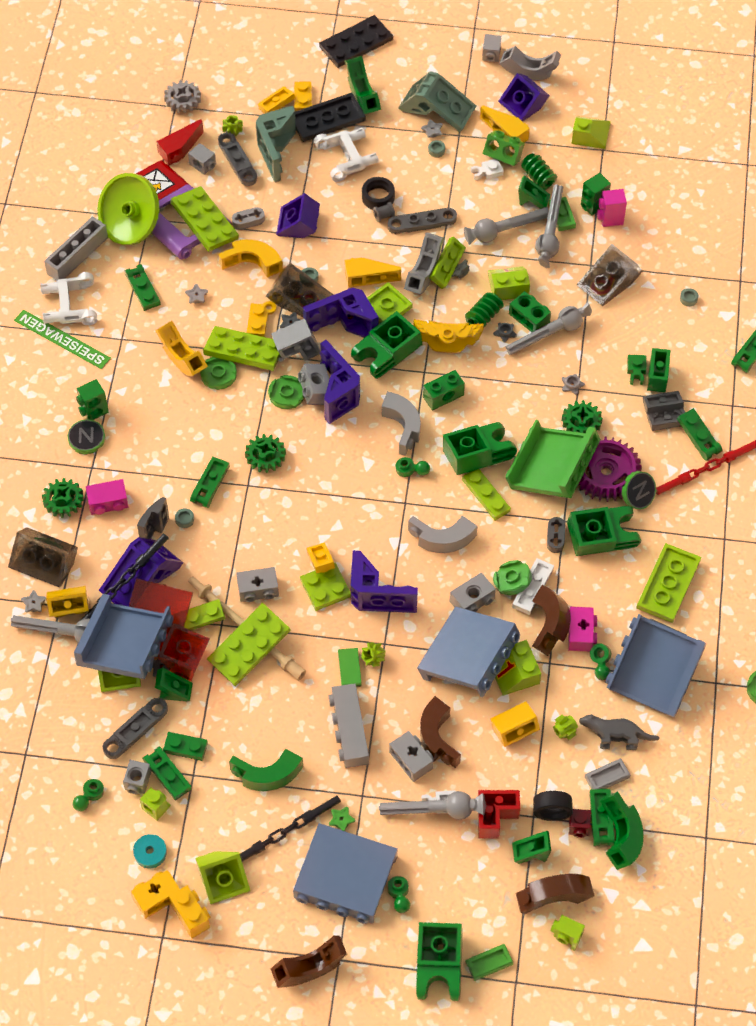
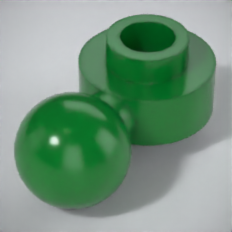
M403 457L395 464L396 472L401 477H409L414 472L425 476L430 472V465L426 461H419L417 464H414L412 459Z
M598 643L591 648L590 657L594 662L598 663L595 669L596 678L606 680L609 672H611L610 668L606 665L611 658V650L607 645ZM604 651V656L601 658L600 652Z
M98 779L87 780L83 785V795H77L73 799V808L77 811H84L89 806V800H99L104 794L103 783Z
M402 876L392 877L388 881V893L391 897L396 898L394 909L398 913H406L410 909V901L405 897L409 890V884Z

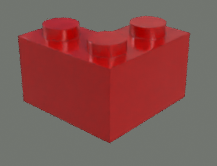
M478 790V796L484 794L486 803L485 814L482 815L478 812V838H499L500 819H519L520 790Z

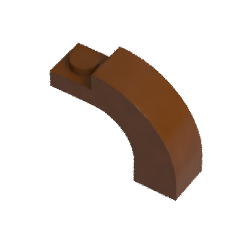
M541 585L532 602L544 609L546 618L545 624L532 647L549 656L558 640L565 641L570 628L571 615L566 601L548 587Z
M434 696L426 705L421 716V743L424 750H428L432 754L434 762L440 756L446 765L456 768L461 762V754L443 741L438 732L442 724L450 717L451 708Z
M561 874L545 877L528 883V888L516 893L520 913L523 914L550 903L568 901L579 904L595 896L590 877L582 874Z
M334 935L319 948L299 957L282 958L270 970L277 988L296 986L319 978L341 965L339 961L347 955L340 935Z

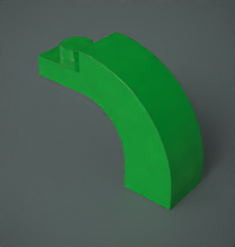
M360 56L346 60L349 86L364 114L382 110L378 93L374 92L370 86L363 57Z
M286 748L279 759L267 767L252 766L234 755L229 761L231 773L236 777H242L243 786L255 791H272L286 786L296 778L304 766L303 758Z
M617 791L604 797L600 802L613 820L616 828L615 843L606 852V855L616 870L631 865L638 858L643 846L644 833L641 818L634 805L628 807Z

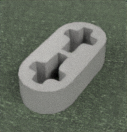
M259 207L239 211L232 216L233 227L239 230L260 225L265 221L264 210Z

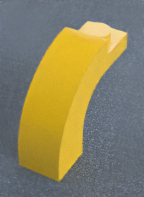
M250 239L232 242V249L218 254L222 270L242 262H251L257 264L267 278L283 272V262L274 248L261 241Z
M169 321L155 330L164 345L163 349L176 367L185 375L194 376L208 367L200 351H193L185 343L173 321Z

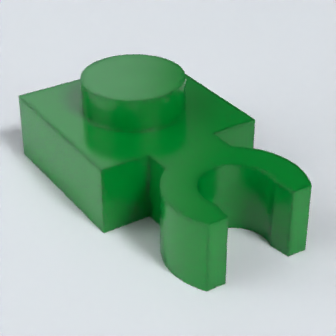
M628 354L627 374H631V385H633L634 379H639L640 385H643L644 375H646V355Z

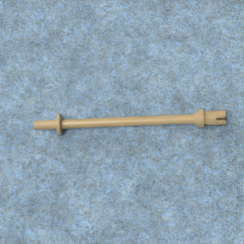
M194 576L189 578L188 582L199 591L198 597L200 599L205 597L209 601L219 599L211 592L212 586L210 584L204 586ZM221 601L224 614L240 626L244 620ZM276 647L269 652L281 662V668L284 671L287 670L298 681L305 676L306 670L300 667L292 656H285Z

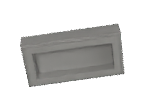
M620 758L586 773L584 777L591 789H606L629 779L631 775Z

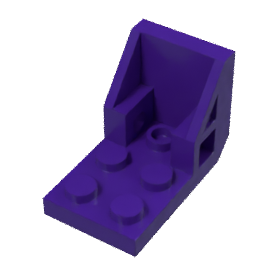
M353 287L303 307V319L306 320L312 332L340 321L347 332L365 338L372 329L379 325V317L363 290Z
M324 340L320 343V364H325L326 370L331 374L324 397L325 420L328 424H331L359 406L360 375L327 340Z
M138 537L131 542L98 591L104 594L110 587H113L120 580L121 575L128 568L132 567L136 563L135 560L141 554H144L156 540ZM162 545L149 559L150 561L143 568L140 567L136 571V575L129 583L124 584L117 591V595L111 602L134 608L151 582H161L179 570L184 562ZM129 571L124 578L127 580L133 573ZM110 591L107 595L111 597L114 593Z
M353 550L351 604L358 611L417 613L418 587L408 585L403 587H394L392 585L379 586V571L361 551Z

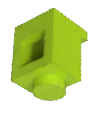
M151 787L140 798L142 810L157 821L170 808L171 804L166 801L167 798L161 791H156Z
M561 915L559 921H554L550 931L554 933L553 936L556 937L557 941L562 944L572 945L571 949L575 951L584 933L585 925Z

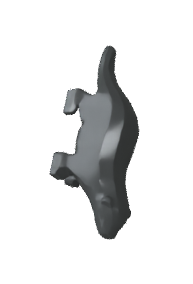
M591 714L579 719L581 725L591 729L601 739L600 749H610L611 741H623L629 744L626 746V750H637L638 739L657 741L660 739L657 735H650L644 732L635 723L625 718L605 720Z

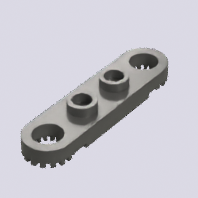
M221 133L218 136L219 147L238 179L245 186L254 185L257 182V173L239 142H237L233 133ZM224 139H230V140H231V141H229L228 143H227V142H226V143L223 142ZM247 175L253 176V178L249 180H246V178L244 177Z
M441 208L393 216L388 220V230L392 234H400L402 232L409 233L439 228L445 225L451 226L456 223L457 212L453 208ZM445 214H446V215H447V214H448V215L450 214V215H452L453 217L450 218V219H447V218H445L444 216H445ZM398 222L401 226L393 227L392 224Z
M157 697L151 699L150 702L138 710L111 737L104 741L102 746L104 755L110 759H116L127 751L167 714L168 706L166 701ZM160 704L163 706L160 712L158 711L157 713L152 710L154 705ZM111 744L119 746L116 752L108 751V747Z

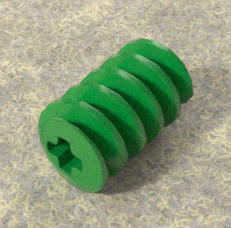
M528 154L521 163V167L533 182L544 190L556 182L558 176L553 174V170L550 169L545 160H542L541 155Z
M487 292L465 314V320L469 325L484 323L485 327L486 323H489L491 318L495 316V313H498L504 307V303L497 295Z

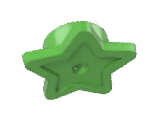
M348 807L342 810H331L333 818L329 822V826H335L345 831L349 824L355 822V819L349 815Z

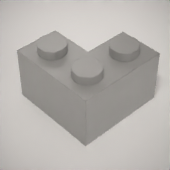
M305 319L298 320L285 328H280L276 332L271 333L276 348L283 360L299 352L305 361L320 354L316 338Z

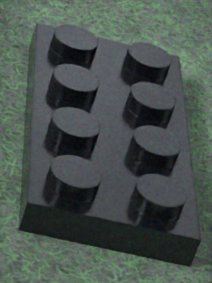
M373 15L319 42V48L339 68L345 65L346 60L363 56L392 41L393 34Z
M352 92L295 111L296 131L302 142L314 139L319 134H329L366 121V116Z

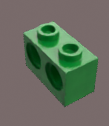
M525 291L509 304V315L530 332H534L550 323L551 312L548 307L540 304L534 296L529 295Z
M97 379L76 388L78 394L76 400L79 404L78 410L82 417L85 416L88 420H95L109 413L105 391Z

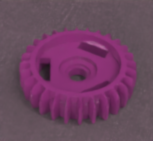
M606 436L604 440H600L588 464L592 479H589L584 472L578 484L580 485V491L585 490V496L590 493L592 494L591 498L593 499L597 496L599 502L602 498H606V502L609 501V498H613L614 501H616L617 497L623 499L622 487L625 486L626 481L617 485L613 484L623 476L627 477L632 472L642 470V465H640L641 459L638 458L637 452L633 453V447L628 448V442L623 445L621 444V439L616 442L614 437L611 440H607ZM608 468L611 470V474L604 475L601 470Z

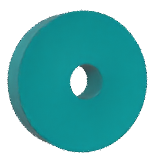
M154 834L140 837L133 847L135 861L141 867L148 869L160 866L167 856L164 840ZM148 849L154 850L151 854L147 853Z

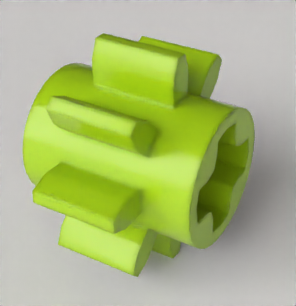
M229 115L226 120H222L223 132L227 131L228 134L231 132L234 136H237L239 132H243V120H239L237 115Z
M369 642L367 647L362 648L361 658L366 662V666L372 665L377 667L380 666L379 662L385 661L386 650L381 647V643Z
M562 714L555 719L556 722L553 730L560 739L567 738L570 740L576 736L575 732L578 724L571 715L564 717Z

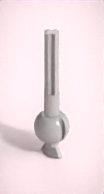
M555 184L553 187L545 232L535 242V249L540 255L538 258L539 264L545 268H550L549 259L555 256L560 248V242L555 236L564 187Z
M546 207L498 222H494L489 218L481 219L475 224L474 229L464 227V236L469 245L475 239L483 243L491 242L497 237L498 232L548 218L549 210Z
M587 302L579 309L575 306L564 307L559 312L557 320L507 345L508 354L512 355L563 328L566 331L578 329L582 325L583 317L591 316L592 309L590 304Z
M13 615L11 617V627L74 636L75 640L79 643L90 619H82L77 624H69Z
M456 791L451 793L447 800L380 803L379 811L380 815L448 812L452 818L461 820L470 816L472 811H477L484 815L486 803L484 794L471 799L467 793Z

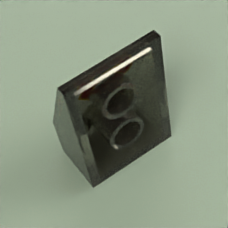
M611 244L576 285L601 306H604L628 288L643 270L636 262Z
M289 263L281 271L265 297L279 307L292 313L296 312L297 315L303 317L304 306L334 294L292 263Z

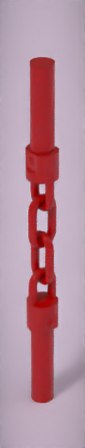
M756 440L734 451L731 450L724 453L720 459L714 458L706 462L699 469H691L678 475L677 478L656 487V494L659 495L680 484H686L699 477V474L706 470L712 471L719 468L721 463L725 461L729 463L735 460L737 457L755 449ZM716 461L717 465L710 468L708 464ZM694 472L695 476L691 477L689 473Z

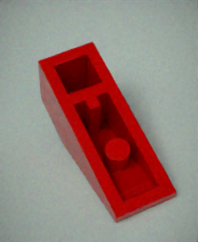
M199 119L156 141L158 153L168 166L183 159L204 133L203 121Z

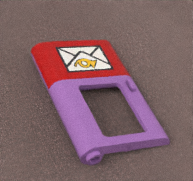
M163 160L136 173L145 177L154 186L159 199V209L170 204L171 198L194 189ZM159 213L156 226L151 234L180 260L188 258L191 255L192 248L201 242L195 234L186 237Z

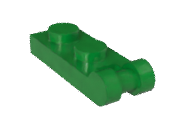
M142 264L137 265L134 269L124 270L144 311L161 305L160 299Z
M756 330L731 362L733 366H739L746 373L750 371L756 362ZM744 357V358L747 359V362H745V361H743V360H741V359Z
M694 408L678 416V422L704 460L707 461L712 458L713 454L717 455L723 451L721 445L716 442Z
M212 456L191 494L190 502L195 504L198 502L203 507L209 508L217 489L230 467V463ZM201 492L206 493L205 497L200 495Z
M160 746L154 749L152 754L142 757L144 763L150 764L151 771L175 801L192 790L189 782ZM158 759L161 760L160 762H158L157 764H155V761H156V760H158Z
M590 789L589 791L593 846H600V844L613 846L615 843L613 820L600 802L604 797L611 794L610 789ZM599 831H607V835L600 836Z

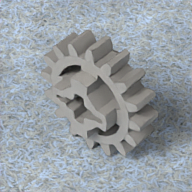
M179 80L177 84L172 82L173 86L168 85V90L164 91L166 106L171 107V111L177 109V113H180L181 110L186 113L188 109L193 111V107L197 108L198 103H201L199 86H194V82L188 84V80L184 83Z

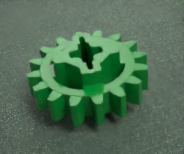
M582 400L581 404L575 401L574 406L568 404V408H564L561 419L563 421L562 427L566 428V431L586 433L588 427H594L600 431L603 420L601 417L602 412L597 411L598 406L591 407L592 402L585 404V401Z
M263 434L262 438L256 435L255 441L250 439V445H246L245 458H247V464H251L252 469L257 467L258 472L265 469V472L268 473L269 469L276 471L275 466H282L281 461H285L286 448H284V443L280 442L279 437L273 439L272 434L269 438Z
M65 478L62 479V482L55 479V484L48 483L49 489L44 488L45 494H42L43 506L47 509L48 513L52 512L54 517L57 514H60L61 518L64 517V514L70 517L72 511L78 512L77 507L82 508V501H84L83 490L79 487L78 482L73 484V479H70L68 482H66Z

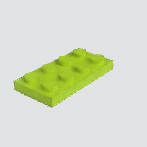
M201 186L171 198L170 203L208 252L239 238L237 231Z
M214 326L203 349V355L274 371L280 358L273 339L219 326Z
M665 543L636 609L673 623L699 566L701 557Z
M262 603L207 660L236 686L291 629Z

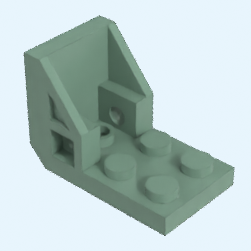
M429 71L412 84L398 108L402 112L428 115L434 110L460 132L465 127L477 105L442 75Z
M293 105L261 114L255 122L257 146L274 183L281 181L280 173H283L280 164L282 162L280 152L285 149L296 134Z

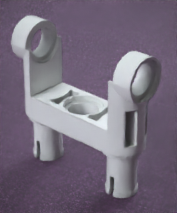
M363 127L350 132L344 130L329 136L319 134L314 138L313 142L316 148L320 150L340 145L348 162L336 165L337 167L331 170L330 176L334 182H340L349 174L362 171L366 166L379 163L376 152L362 157L353 144V141L366 138Z
M83 272L78 277L58 279L52 283H40L42 295L58 293L60 299L59 311L42 313L44 324L82 322L84 325H94L97 322V313L88 309L71 310L69 291L91 287L94 284L92 273Z

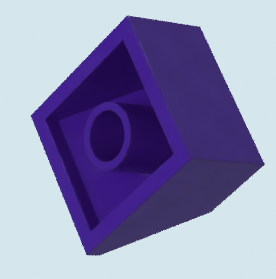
M517 73L498 102L523 122L539 111L550 95L527 75Z
M304 193L281 206L276 235L305 238L314 234L317 229L320 203Z

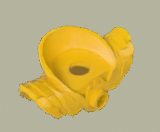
M419 319L413 320V326L421 332L422 342H427L435 352H462L467 345L473 346L479 340L484 329V323L469 325V323L450 324L429 320V323H427V321Z

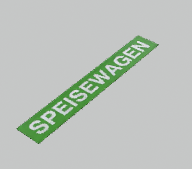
M24 309L14 319L15 322L100 369L111 358L49 323L44 324L42 319Z

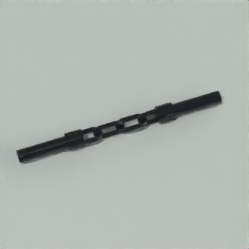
M163 533L144 554H141L135 560L136 563L121 575L120 580L104 594H108L110 591L114 593L110 597L112 600L117 595V591L124 584L129 583L136 575V571L140 567L143 568L150 561L149 559L169 537ZM129 571L133 573L127 580L124 578ZM100 598L82 619L91 618Z
M338 795L295 818L288 827L275 830L263 842L259 840L251 845L250 848L240 853L242 862L266 850L265 846L268 844H275L284 839L291 830L304 827L314 821L317 816L339 804L341 800ZM302 818L304 823L298 826L296 821ZM281 831L283 836L274 840L272 836Z

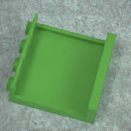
M535 420L533 426L529 429L525 441L522 442L514 462L506 473L505 478L510 488L572 498L601 440L596 428L588 427L586 433L543 428L539 420Z

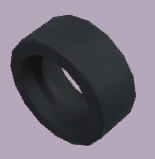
M372 177L363 184L362 202L366 207L373 210V207L379 208L387 205L388 202L393 204L395 188L390 180L384 177ZM379 188L389 193L382 199H375L368 195L371 190Z
M555 790L538 793L533 798L534 816L547 821H559L569 818L573 814L572 796L566 792Z

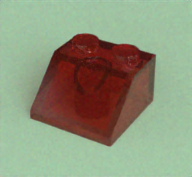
M173 623L158 658L172 673L192 681L210 638Z

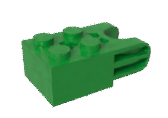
M396 311L372 329L368 336L352 348L351 357L358 362L366 358H376L370 365V373L374 378H380L423 345L421 332Z
M500 422L481 427L475 425L443 434V452L456 475L511 460L516 456L517 448L512 441L500 442L505 434V428Z
M631 506L602 507L570 512L567 525L575 556L637 547L641 543V537L638 532H627L620 527L621 523L630 521L634 514L633 508Z
M419 922L416 995L418 1000H425L427 998L429 986L435 981H443L449 986V995L452 1001L460 1000L463 944L462 923ZM438 945H443L444 949L437 950L436 948H438Z

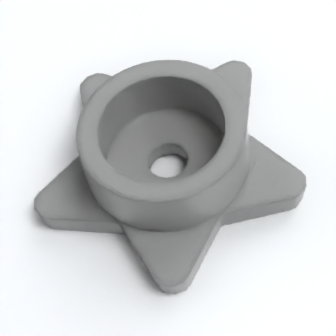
M430 119L427 125L421 127V130L426 132L428 138H435L438 135H442L440 129L443 124L435 123Z
M195 284L193 289L185 291V294L190 297V304L204 303V296L208 293L207 289H200L198 284Z
M577 374L562 377L564 383L563 392L571 391L577 395L578 389L585 385L584 382L580 381Z
M35 590L29 596L22 597L21 601L26 605L25 613L30 611L42 612V603L46 601V597L38 596Z

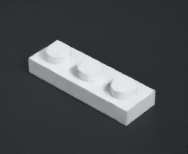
M536 558L530 569L532 581L523 592L517 594L512 608L528 615L531 614L535 606L532 600L541 585H546L554 570V565Z

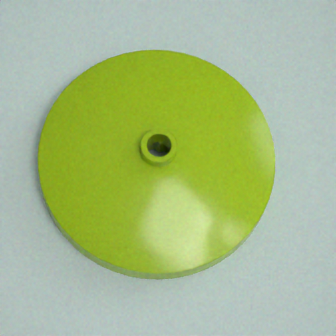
M122 173L113 177L103 188L98 200L97 213L98 220L106 225L108 238L118 244L134 245L145 240L155 228L159 216V199L154 186L145 177L133 173Z

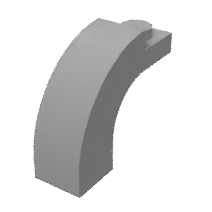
M514 46L504 51L499 64L513 75L519 73L527 75L532 80H544L550 78L552 71L559 66L561 54L555 51L543 58H533L527 56Z
M428 232L425 233L418 260L414 268L408 272L404 286L405 290L421 295L427 289L431 281L429 277L441 255L440 250L444 237Z
M387 391L382 404V417L396 420L403 426L404 431L399 442V454L406 456L408 449H412L413 443H419L420 416L415 406L408 399Z
M463 515L453 526L447 529L431 528L415 516L408 520V531L412 536L419 538L418 546L430 552L450 553L458 551L467 546L477 536L478 526Z

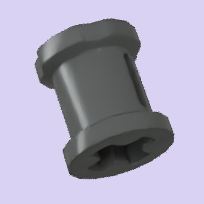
M391 202L379 208L373 207V213L377 222H381L384 218L395 216L394 207Z

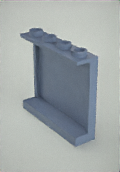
M102 594L74 651L76 666L145 679L147 673L152 670L154 658L159 655L160 645L166 639L168 627H171L173 624V615H171L170 607L167 606L164 613L113 604L111 603L110 595Z
M455 606L417 669L423 680L430 681L432 677L440 678L476 689L480 697L483 698L490 689L494 678L499 674L503 663L510 656L512 648L519 641L520 632L513 622Z
M638 614L637 618L633 617L629 626L632 629L629 636L626 635L621 645L624 649L621 655L617 654L613 663L616 667L613 673L609 672L605 683L608 684L607 688L675 718L707 644L704 641L694 639Z
M319 823L294 886L293 896L302 904L311 903L321 910L327 911L329 909L342 917L351 916L356 918L358 922L373 924L391 868L398 856V848Z

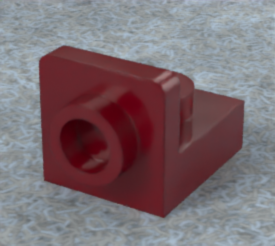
M573 809V814L569 817V835L577 838L590 836L591 810Z

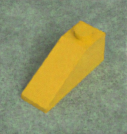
M486 106L481 107L480 119L493 131L499 130L504 132L506 136L518 137L522 142L529 140L530 128L519 118Z
M366 258L344 260L348 288L401 281V267Z

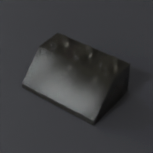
M26 527L16 533L8 568L61 587L74 565L78 547Z

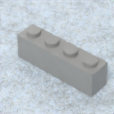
M92 216L44 261L47 275L55 280L66 278L108 239L106 225Z
M356 684L332 687V695H328L330 707L334 706L335 713H332L333 725L338 727V731H335L336 742L341 744V749H338L340 762L344 761L345 768L369 765V754Z

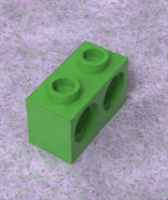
M492 131L487 136L482 154L515 166L520 162L525 142L520 141L518 137L506 136L502 131ZM494 140L498 142L499 147L495 146ZM510 146L514 148L515 153L510 151Z

